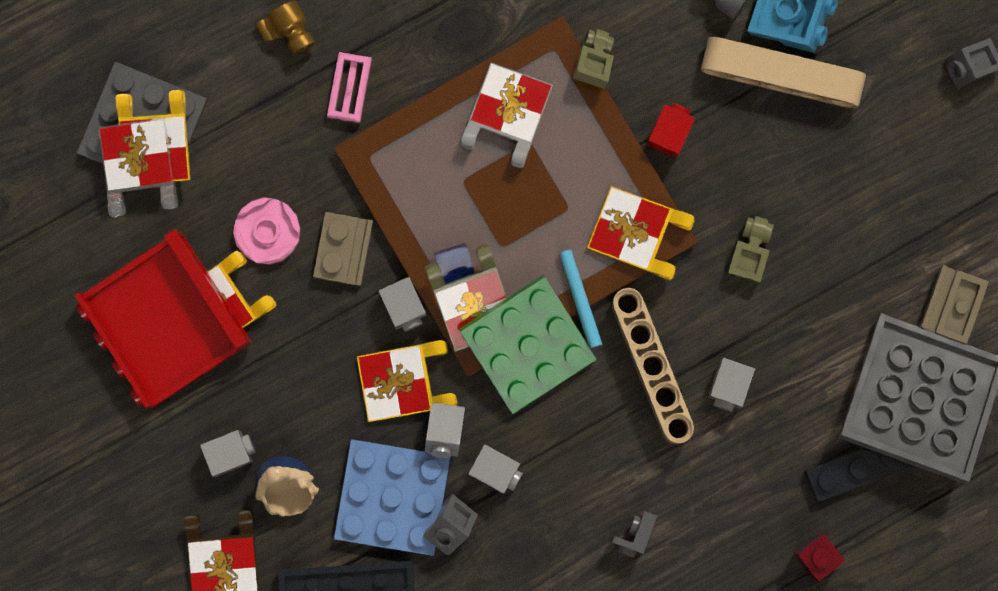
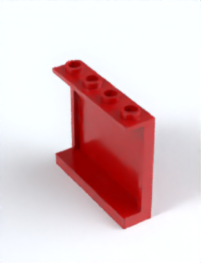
M177 229L165 235L164 241L85 293L74 295L79 302L76 305L77 311L86 322L91 321L97 330L94 333L96 341L103 350L108 348L115 360L111 363L115 371L121 378L126 376L133 387L129 390L131 396L139 406L144 404L146 408L156 407L253 343L182 231Z

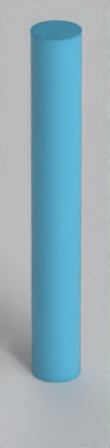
M572 250L560 252L558 254L589 348L603 345Z

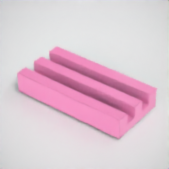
M339 52L327 118L340 119L346 122L352 121L360 124L372 62L371 57ZM345 61H351L342 112L336 111L344 63ZM358 63H362L363 69L355 112L350 114L349 109Z

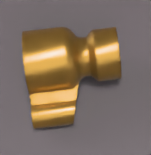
M296 0L281 5L269 13L265 19L255 24L264 42L286 37L288 40L287 47L292 56L300 54L315 45L311 33L306 32L304 29L306 17Z

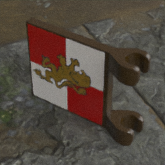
M242 510L239 512V535L201 538L199 515L192 514L185 517L184 527L187 540L191 591H259L252 510Z

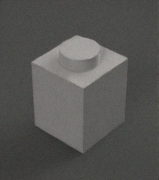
M410 277L379 290L396 330L403 327L404 332L423 324L421 318L426 317V313Z
M722 358L708 398L715 400L713 406L730 412L733 411L734 407H743L755 368Z
M439 403L431 404L425 452L443 459L450 458L451 456L458 457L465 407Z
M239 430L200 445L212 477H218L253 463L251 455L256 453L250 436H243Z
M484 445L469 475L504 494L507 488L512 491L515 489L523 473L517 470L520 463Z

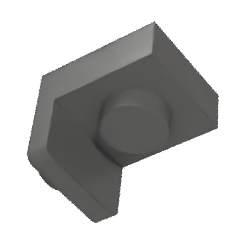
M991 38L960 49L946 58L944 64L955 87L961 89L975 80L998 72V53Z
M452 494L444 501L436 521L425 530L423 536L443 553L450 555L469 537L478 514Z
M643 511L642 517L635 515L629 531V535L634 536L633 542L613 536L611 543L617 544L615 551L633 558L636 552L644 554L657 515Z

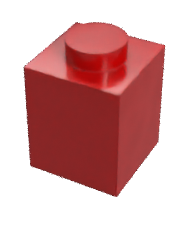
M675 103L671 107L665 104L647 146L677 159L695 120L694 117L690 116L691 111Z

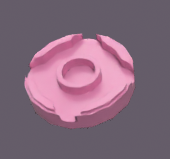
M261 198L251 201L241 209L235 221L233 234L236 245L245 257L256 263L271 265L285 260L294 252L299 243L301 229L296 214L287 204L272 198Z

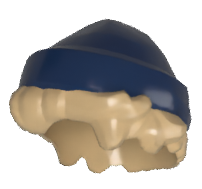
M280 456L264 462L256 474V500L262 501L266 510L271 515L279 514L280 517L302 514L312 504L314 495L319 491V488L314 485V477L310 469L303 462L293 457Z

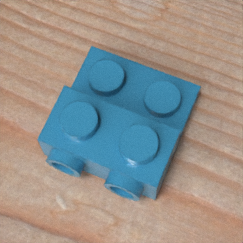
M757 0L747 31L750 35L779 41L787 47L815 53L817 46H823L826 41L828 28L824 24L827 15L835 13L838 0Z

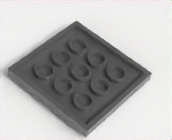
M880 313L839 438L966 485L970 481L998 390V356Z

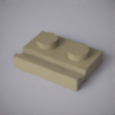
M325 212L313 277L361 287L373 220Z
M942 265L920 327L967 344L989 281Z

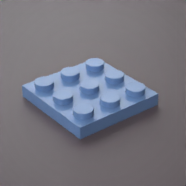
M351 439L334 539L434 556L436 546L423 535L425 530L436 521L442 508L450 458H437L431 455V453Z

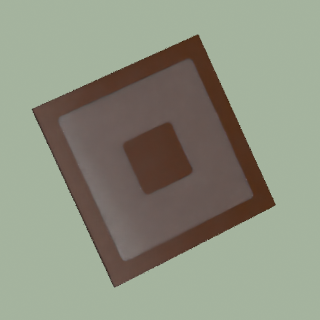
M563 16L334 147L467 377L483 368L470 347L454 351L428 280L425 266L436 263L441 270L445 284L482 271L475 248L487 244L492 252L507 297L541 275H544L569 316L572 317L578 311L558 253L569 249L572 250L590 306L648 273L646 270L587 249L610 187L613 186L678 210L606 87L603 89L573 79L578 54L582 47ZM491 62L553 84L523 168L511 165L512 156L518 142L480 129L473 150L461 147L462 136ZM668 223L655 259L666 262L698 242L691 230L687 231Z

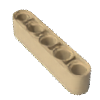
M718 37L708 38L701 66L702 72L712 76L847 108H859L866 74L857 70Z
M622 289L617 292L612 302L614 316L663 437L671 444H682L689 440L693 434L694 426L643 297L635 289ZM623 296H631L636 301V310L632 313L621 311L618 305L619 299ZM639 326L645 328L649 333L648 342L645 344L635 343L631 338V330ZM647 358H656L661 363L662 368L658 375L652 376L645 372L643 364ZM659 389H669L673 393L674 401L671 406L663 407L658 404L656 393ZM677 419L684 422L686 425L684 437L674 438L671 436L668 427L672 420Z

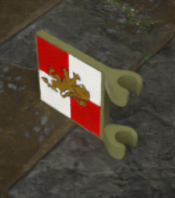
M487 244L475 248L482 271L445 284L441 270L436 263L425 266L428 280L455 352L469 347L458 329L507 298L492 252Z

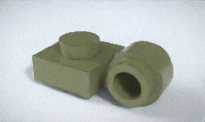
M597 28L594 31L590 29L587 31L583 46L578 54L573 79L603 89L606 87L614 58L613 55H610L614 38L609 36V32Z
M755 216V219L748 217L743 237L748 238L749 244L737 241L728 274L757 283L761 282L770 250L761 248L759 245L762 242L769 243L774 227L773 224L768 223V219Z

